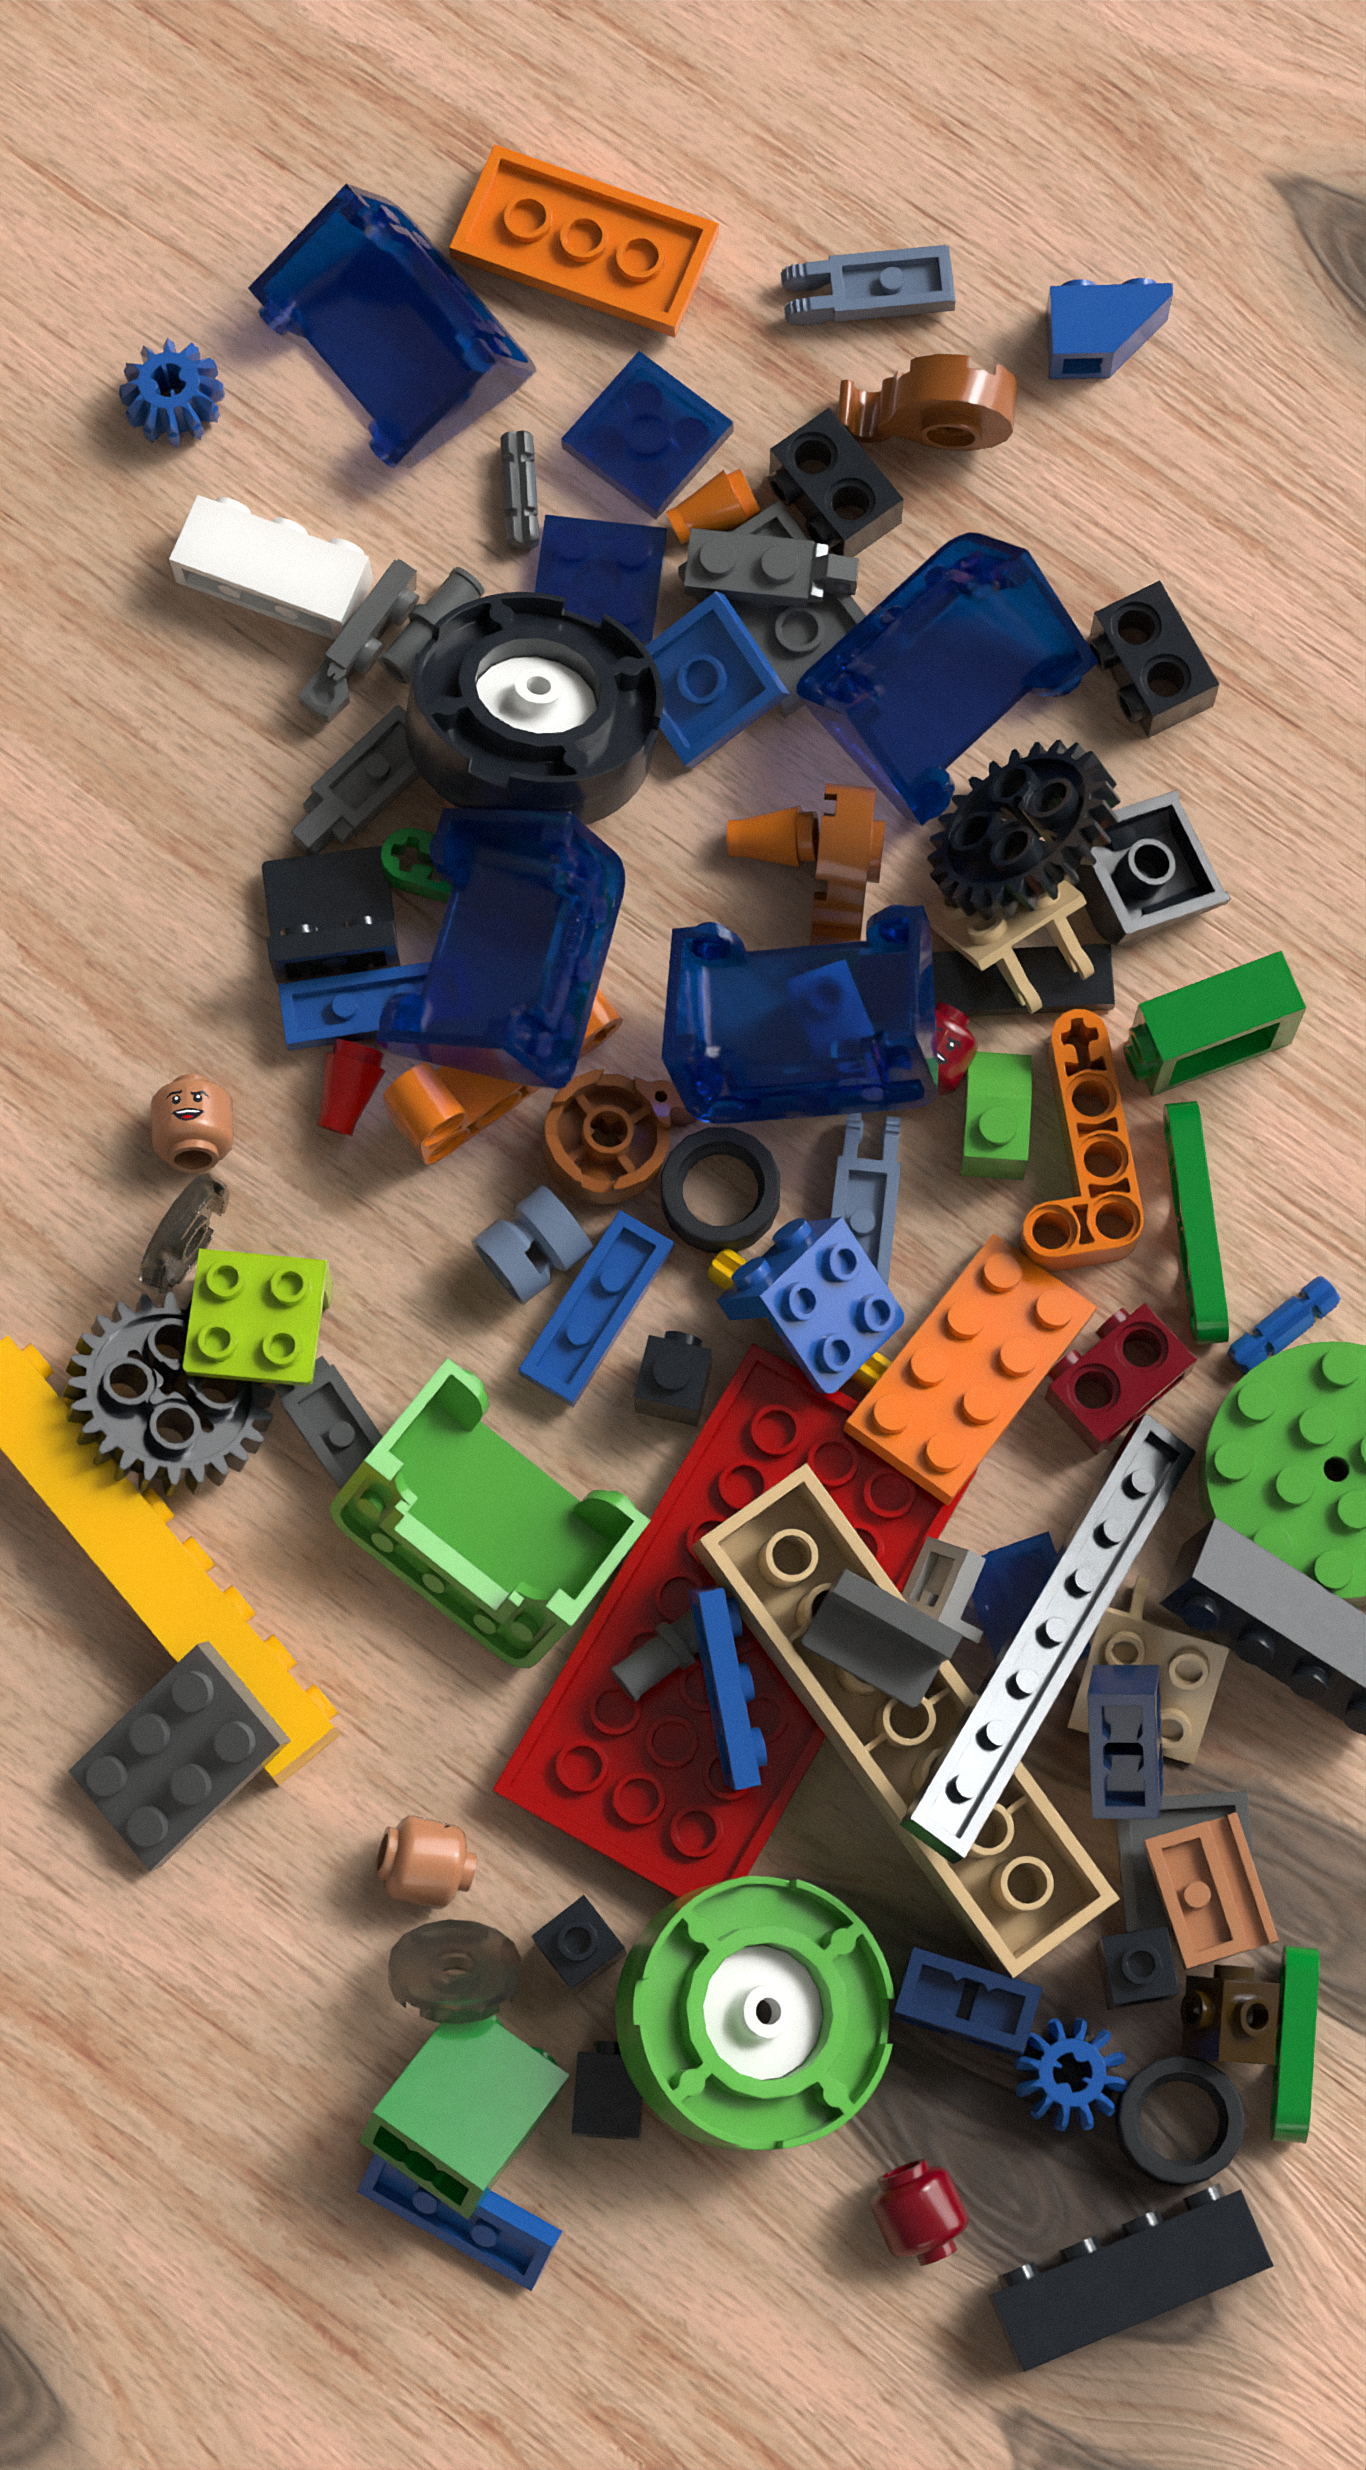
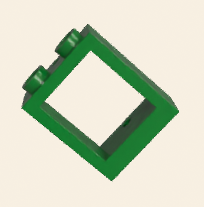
M1282 950L1138 1004L1132 1027L1129 1028V1045L1123 1047L1128 1068L1135 1081L1138 1082L1145 1079L1151 1096H1155L1292 1044L1305 1013L1306 1005Z

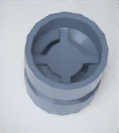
M540 1185L514 1206L515 1218L512 1221L508 1222L497 1219L471 1240L475 1250L492 1274L521 1305L526 1304L551 1284L550 1271L556 1268L566 1272L593 1250L589 1238L572 1214L544 1185ZM531 1244L533 1248L530 1251L526 1252L530 1248Z

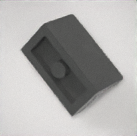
M844 1569L836 1575L801 1639V1645L909 1708H915L922 1701L941 1664L951 1659L963 1635L850 1570Z

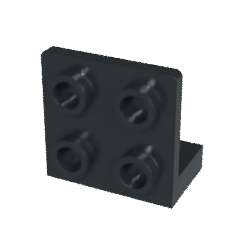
M382 846L270 860L262 864L270 937H266L269 962L276 984L401 966L391 885L385 880L380 869Z

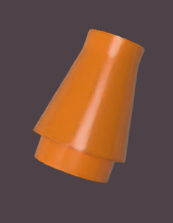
M740 468L727 475L723 469L678 506L666 511L681 545L689 542L691 528L725 532L738 528L746 523L748 519L761 513Z
M798 805L745 819L728 820L726 838L729 857H746L802 868L806 861H817L820 828L816 811H803L802 807Z

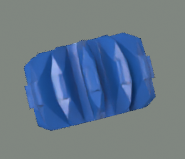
M169 338L166 339L163 345V353L155 354L153 350L143 345L140 354L144 364L126 363L124 374L128 383L121 385L119 389L122 404L128 406L125 414L129 424L133 428L144 426L145 437L151 443L165 432H167L170 444L176 448L181 441V433L189 431L193 437L201 440L204 432L200 421L218 423L220 412L215 403L222 401L225 397L223 383L216 379L218 375L216 363L211 357L200 360L199 348L192 342L180 353H177L174 342ZM173 389H181L182 391L176 395ZM168 391L171 397H164L162 395Z
M1081 2017L1075 2019L1070 2039H1066L1059 2019L1049 2020L1047 2031L1053 2045L1050 2046L1041 2036L1031 2032L1026 2044L1040 2059L1036 2060L1023 2056L1017 2057L1014 2060L1015 2069L1020 2072L1035 2074L1034 2080L1022 2082L1015 2087L1016 2095L1018 2097H1026L1038 2091L1042 2099L1032 2107L1029 2115L1034 2120H1038L1046 2113L1050 2105L1057 2108L1053 2128L1059 2132L1066 2130L1069 2123L1070 2110H1075L1081 2129L1083 2131L1093 2128L1094 2122L1088 2103H1091L1101 2114L1110 2117L1116 2111V2107L1110 2099L1101 2093V2090L1104 2089L1118 2093L1124 2092L1127 2088L1126 2080L1106 2075V2069L1116 2068L1125 2063L1124 2053L1115 2052L1103 2058L1098 2050L1109 2042L1111 2033L1103 2029L1096 2034L1091 2043L1084 2041L1087 2020ZM1061 2057H1069L1070 2063L1073 2066H1085L1088 2078L1084 2077L1078 2082L1084 2088L1082 2091L1072 2093L1068 2083L1056 2084L1053 2079V2071L1057 2072L1062 2067L1056 2060Z

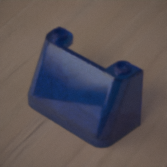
M347 183L248 287L262 305L258 309V313L263 321L282 336H285L289 331L297 336L306 338L370 414L373 420L368 424V430L373 438L368 444L375 455L391 468L396 466L413 468L518 391L537 372L533 361L405 211L386 197Z
M969 532L949 540L815 662L800 678L796 686V693L808 711L906 820L923 826L928 820L941 815L950 804V798L955 791V782L945 769L1028 692L1043 697L1065 696L1079 686L1082 676L1099 661L1028 549L981 533Z
M443 807L436 833L430 842V858L437 872L452 886L421 996L415 993L401 992L395 994L388 1001L387 1006L380 1015L376 1042L391 1053L406 1058L535 1088H564L571 1081L577 1066L624 896L626 881L622 860L611 847L571 812Z
M891 905L871 915L866 924L867 941L746 951L740 937L720 923L706 922L695 927L673 928L661 1059L690 1115L700 1121L712 1124H732L914 1109L932 1103L938 1096L939 1071L931 931L924 906Z

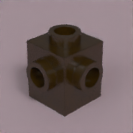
M1214 1964L1213 1977L1187 1975L1186 1991L1180 2010L1183 2023L1181 2055L1219 2062L1274 2065L1276 2033L1281 2021L1279 2005L1280 1984L1253 1981L1254 1968Z

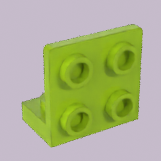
M199 1248L183 1361L185 1373L190 1376L310 1386L314 1378L322 1308H330L333 1282L327 1260Z

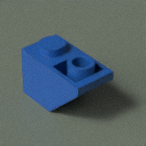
M1134 278L1122 284L1096 285L1089 280L1077 279L1067 281L1061 286H1050L1046 309L1049 380L1110 378L1167 322L1173 296L1172 283H1156L1148 278Z

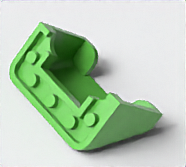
M447 1358L332 1500L329 1508L331 1518L347 1537L494 1655L509 1665L529 1669L535 1666L573 1626L651 1520L639 1512L628 1497L617 1491L593 1490L582 1501L578 1500L480 1421L489 1408L488 1396L485 1393L483 1383L472 1372L461 1369L452 1360Z

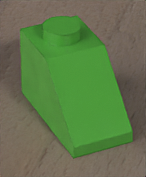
M977 1051L966 1075L960 1176L1024 1179L1028 1163L1032 1102L1031 1055Z

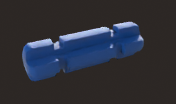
M1322 1276L1314 1278L1301 1289L1299 1298L1294 1295L1255 1325L1252 1335L1246 1332L1230 1345L1227 1354L1231 1362L1241 1373L1246 1375L1250 1370L1268 1358L1267 1355L1271 1354L1274 1356L1281 1352L1313 1326V1323L1316 1322L1315 1317L1322 1319L1337 1307L1341 1298L1327 1279Z

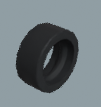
M708 1127L686 1136L669 1153L661 1172V1207L670 1228L687 1245L707 1253H720L724 1248L737 1252L754 1245L771 1228L780 1208V1172L771 1152L755 1136L733 1127ZM712 1155H729L742 1160L753 1171L758 1183V1198L753 1210L743 1220L729 1226H712L698 1220L688 1210L683 1198V1183L688 1171L699 1160Z
M1178 2055L1155 2060L1131 2077L1127 2083V2088L1118 2098L1114 2124L1119 2147L1134 2169L1154 2182L1181 2187L1209 2180L1230 2164L1242 2144L1246 2118L1240 2094L1224 2072L1203 2059ZM1173 2081L1193 2083L1206 2091L1215 2103L1219 2117L1217 2137L1209 2150L1196 2159L1183 2162L1165 2159L1153 2151L1144 2139L1140 2125L1142 2105L1150 2092L1164 2083Z

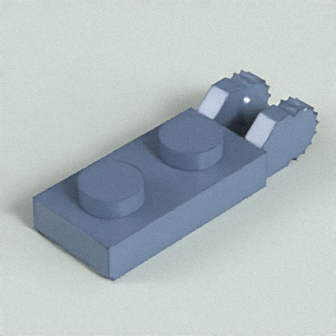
M946 245L828 256V260L791 264V266H786L780 272L783 288H787V290H818L830 283L831 295L795 299L786 304V307H784L785 319L790 325H819L833 318L834 322L955 311L956 300L949 246Z
M847 1112L843 1156H838L831 1218H843L888 1287L901 1163L896 1162L901 1118L887 1116L886 1123L883 1124L881 1145L883 1146L882 1160L857 1158L858 1145L862 1142L864 1123L861 1120L862 1113Z

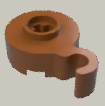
M933 354L921 356L911 360L909 372L904 374L897 370L894 376L883 379L881 391L879 392L861 391L855 387L854 381L842 380L840 383L837 418L857 442L862 443L883 442L893 436H901L920 445L943 450L973 451L992 448L1006 442L1013 433L1017 383L1015 376L1005 367L998 364L994 368V374L984 370L969 368L970 356Z
M826 783L824 800L836 801L835 814L824 813L821 818L815 879L828 881L827 893L816 891L814 893L807 970H818L846 959L851 974L857 975L867 882L879 883L886 821L873 819L876 788Z
M693 1055L689 1060L684 1075V1080L696 1092L691 1095H683L677 1092L665 1080L651 1082L636 1076L632 1080L620 1074H603L605 1069H595L573 1077L555 1094L541 1132L542 1157L551 1178L569 1195L591 1204H619L640 1196L657 1179L670 1147L669 1131L671 1123L689 1124L699 1120L707 1112L716 1089V1073L712 1065L703 1056ZM599 1127L604 1134H609L613 1131L619 1134L615 1146L606 1147L605 1145L597 1144L594 1141L595 1131L593 1129Z

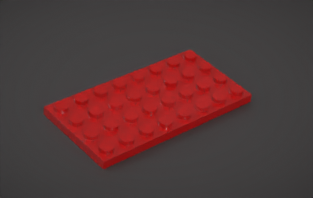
M752 1343L652 1514L651 1521L638 1538L492 1789L493 1793L677 1899L686 1893L704 1886L748 1876L827 1737L742 1618V1635L733 1638L738 1663L747 1662L754 1684L755 1699L754 1701L746 1702L750 1727L760 1728L766 1747L767 1765L758 1767L761 1785L734 1790L723 1782L699 1652L694 1655L695 1663L685 1671L678 1667L642 1694L641 1698L636 1702H633L624 1693L609 1669L621 1663L635 1650L654 1637L653 1628L662 1621L671 1624L690 1609L687 1589L711 1584L718 1586L691 1547L703 1536L807 1463L901 1595L927 1536L939 1540L975 1477L977 1469L949 1506H947L843 1431L846 1421L859 1406L860 1402L838 1390L829 1394L818 1393L802 1370Z

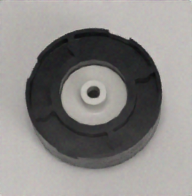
M507 592L467 602L447 613L433 625L431 639L423 647L420 654L416 653L413 663L405 716V738L408 750L420 774L439 796L465 813L480 820L510 829L523 830L531 834L562 831L592 824L606 818L628 803L645 781L652 761L663 711L664 694L660 673L653 658L641 641L628 628L605 613L600 624L585 616L565 610L567 597L540 592Z

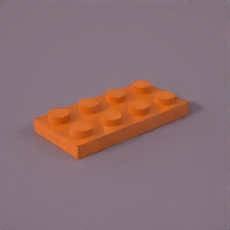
M494 144L449 246L451 259L675 338L719 235V223Z
M992 1234L846 1421L843 1431L949 1506L1048 1376L1049 1371L1058 1363L1093 1317L1097 1307L998 1236Z

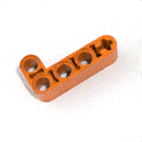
M578 970L559 981L436 1071H434L429 1063L425 1062L412 1067L399 1076L383 1094L387 1115L425 1164L429 1165L438 1162L600 1046L619 1029L623 1019L584 970Z
M1073 1009L1063 1013L1055 1021L1049 1039L1047 1059L1074 1197L1047 1201L1036 1205L1027 1214L1020 1235V1252L1047 1272L1069 1270L1122 1260L1134 1251L1144 1225L1143 1208L1108 1030L1104 1021L1096 1013L1086 1009ZM1070 1036H1078L1081 1045L1088 1046L1084 1060L1085 1070L1076 1073L1078 1067L1076 1049L1074 1045L1067 1044ZM1082 1094H1092L1104 1103L1106 1110L1095 1117L1085 1116L1075 1109L1072 1101ZM1094 1154H1103L1115 1162L1118 1171L1107 1178L1097 1177L1086 1169L1084 1160ZM1105 1215H1116L1127 1223L1129 1233L1120 1239H1110L1099 1232L1096 1221ZM1053 1225L1065 1234L1067 1243L1057 1249H1046L1035 1241L1032 1232L1040 1226Z

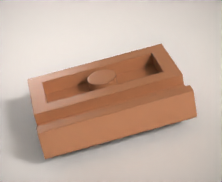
M1237 1812L1144 1840L1143 1846L1184 1971L1279 1941Z

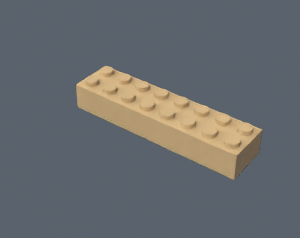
M807 1463L703 1536L691 1547L717 1585L724 1588L725 1596L736 1599L742 1620L995 1973L1011 1978L1016 1977L1120 1899L1021 1761L966 1857L955 1864L950 1863L899 1825L974 1695L949 1660H947L939 1667L920 1704L915 1708H909L801 1645V1639L836 1575L844 1569L850 1570L906 1602Z

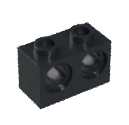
M829 408L770 449V475L767 476V480L771 489L785 506L789 507L794 503L807 519L804 523L805 528L814 543L828 545L829 550L831 549L835 555L855 557L902 523L903 497ZM807 460H818L824 463L827 469L818 474H808L801 471L798 465ZM844 505H854L862 509L865 514L855 520H846L839 517L835 511Z
M1160 580L1094 612L1090 637L1087 638L1090 654L1102 672L1110 670L1120 688L1116 691V695L1124 715L1132 724L1139 721L1148 738L1214 706L1220 684ZM1126 628H1137L1143 631L1149 640L1139 645L1130 644L1120 637L1119 632ZM1154 680H1168L1177 687L1179 692L1170 697H1162L1155 694L1148 684Z

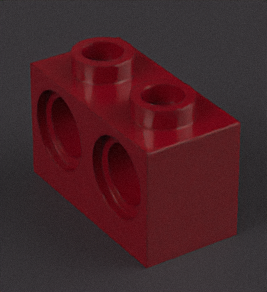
M1145 1302L1131 1315L1124 1308L1118 1310L1095 1332L1101 1341L1083 1356L1074 1349L1062 1358L1047 1374L1053 1382L1048 1386L1045 1400L1095 1455H1098L1129 1428L1135 1420L1145 1414L1192 1372L1197 1361L1195 1356ZM1131 1341L1146 1342L1154 1349L1157 1361L1148 1367L1134 1366L1125 1358L1123 1346ZM1085 1382L1098 1383L1107 1391L1109 1403L1099 1409L1087 1408L1077 1400L1075 1388Z

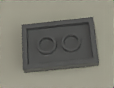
M780 501L732 531L733 533L809 540ZM687 561L678 566V576L683 583L685 581ZM824 592L823 602H808L807 608L728 600L790 693L788 697L776 705V708L784 718L886 650L885 640L849 594ZM694 596L699 604L707 598Z
M206 1641L197 1644L68 1772L147 1869L152 1871L162 1867L284 1749L291 1740L212 1644Z

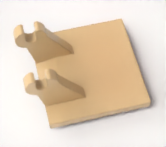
M1065 880L1058 884L1059 892L1057 899L1052 900L1046 893L1038 896L1036 908L1032 912L1023 903H1019L1012 918L1006 919L999 909L990 920H985L978 911L969 917L960 907L954 908L944 895L938 902L921 912L925 923L981 971L996 963L1022 1007L1026 1005L1030 1014L1042 1008V1002L1024 973L1011 946L1045 925L1074 973L1078 971L1082 980L1094 974L1093 965L1081 948L1066 918L1087 903L1083 894Z
M1138 1575L1128 1611L1124 1612L1108 1607L1097 1626L1068 1728L1089 1733L1087 1693L1093 1665H1159L1163 1756L1194 1765L1230 1649L1212 1637L1205 1636L1204 1632L1192 1627L1190 1632L1187 1633L1141 1619L1151 1579Z

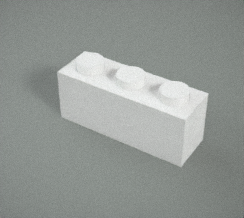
M197 495L169 558L176 583L332 640H336L364 602L374 580L369 556L364 555V551L357 545L340 538H332L330 542L313 537L308 535L306 529L301 525L286 518L276 517L272 522L252 515L245 505L227 497H218L214 501Z

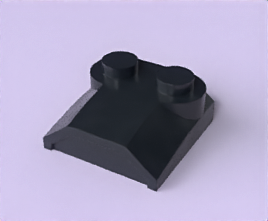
M1177 790L1114 810L1113 812L1119 818L1118 823L1103 828L1111 839L1110 843L1092 848L1090 852L1097 860L1095 865L1080 864L1075 869L1079 882L1074 884V886L1085 898L1087 903L1084 905L1099 935L1113 945L1120 947L1135 946L1142 942L1149 933L1223 906L1231 900L1228 892H1224L1179 801L1181 797Z

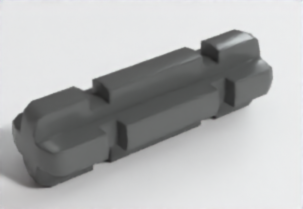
M524 430L517 432L508 431L502 434L500 438L507 545L514 550L533 549L540 542L538 517H536L538 515L535 463H533L535 461L533 435Z

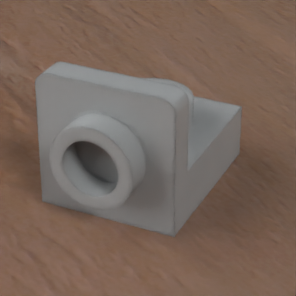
M927 1536L902 1596L909 1605L961 1633L963 1639L978 1644L983 1631L960 1620L974 1591L975 1584L986 1559L970 1550Z

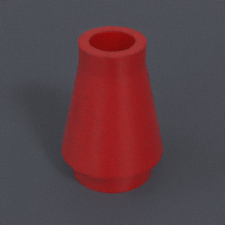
M336 1039L332 1053H325L321 1106L316 1126L342 1135L353 1136L359 1118L386 1070L381 1068L384 1053L361 1044Z

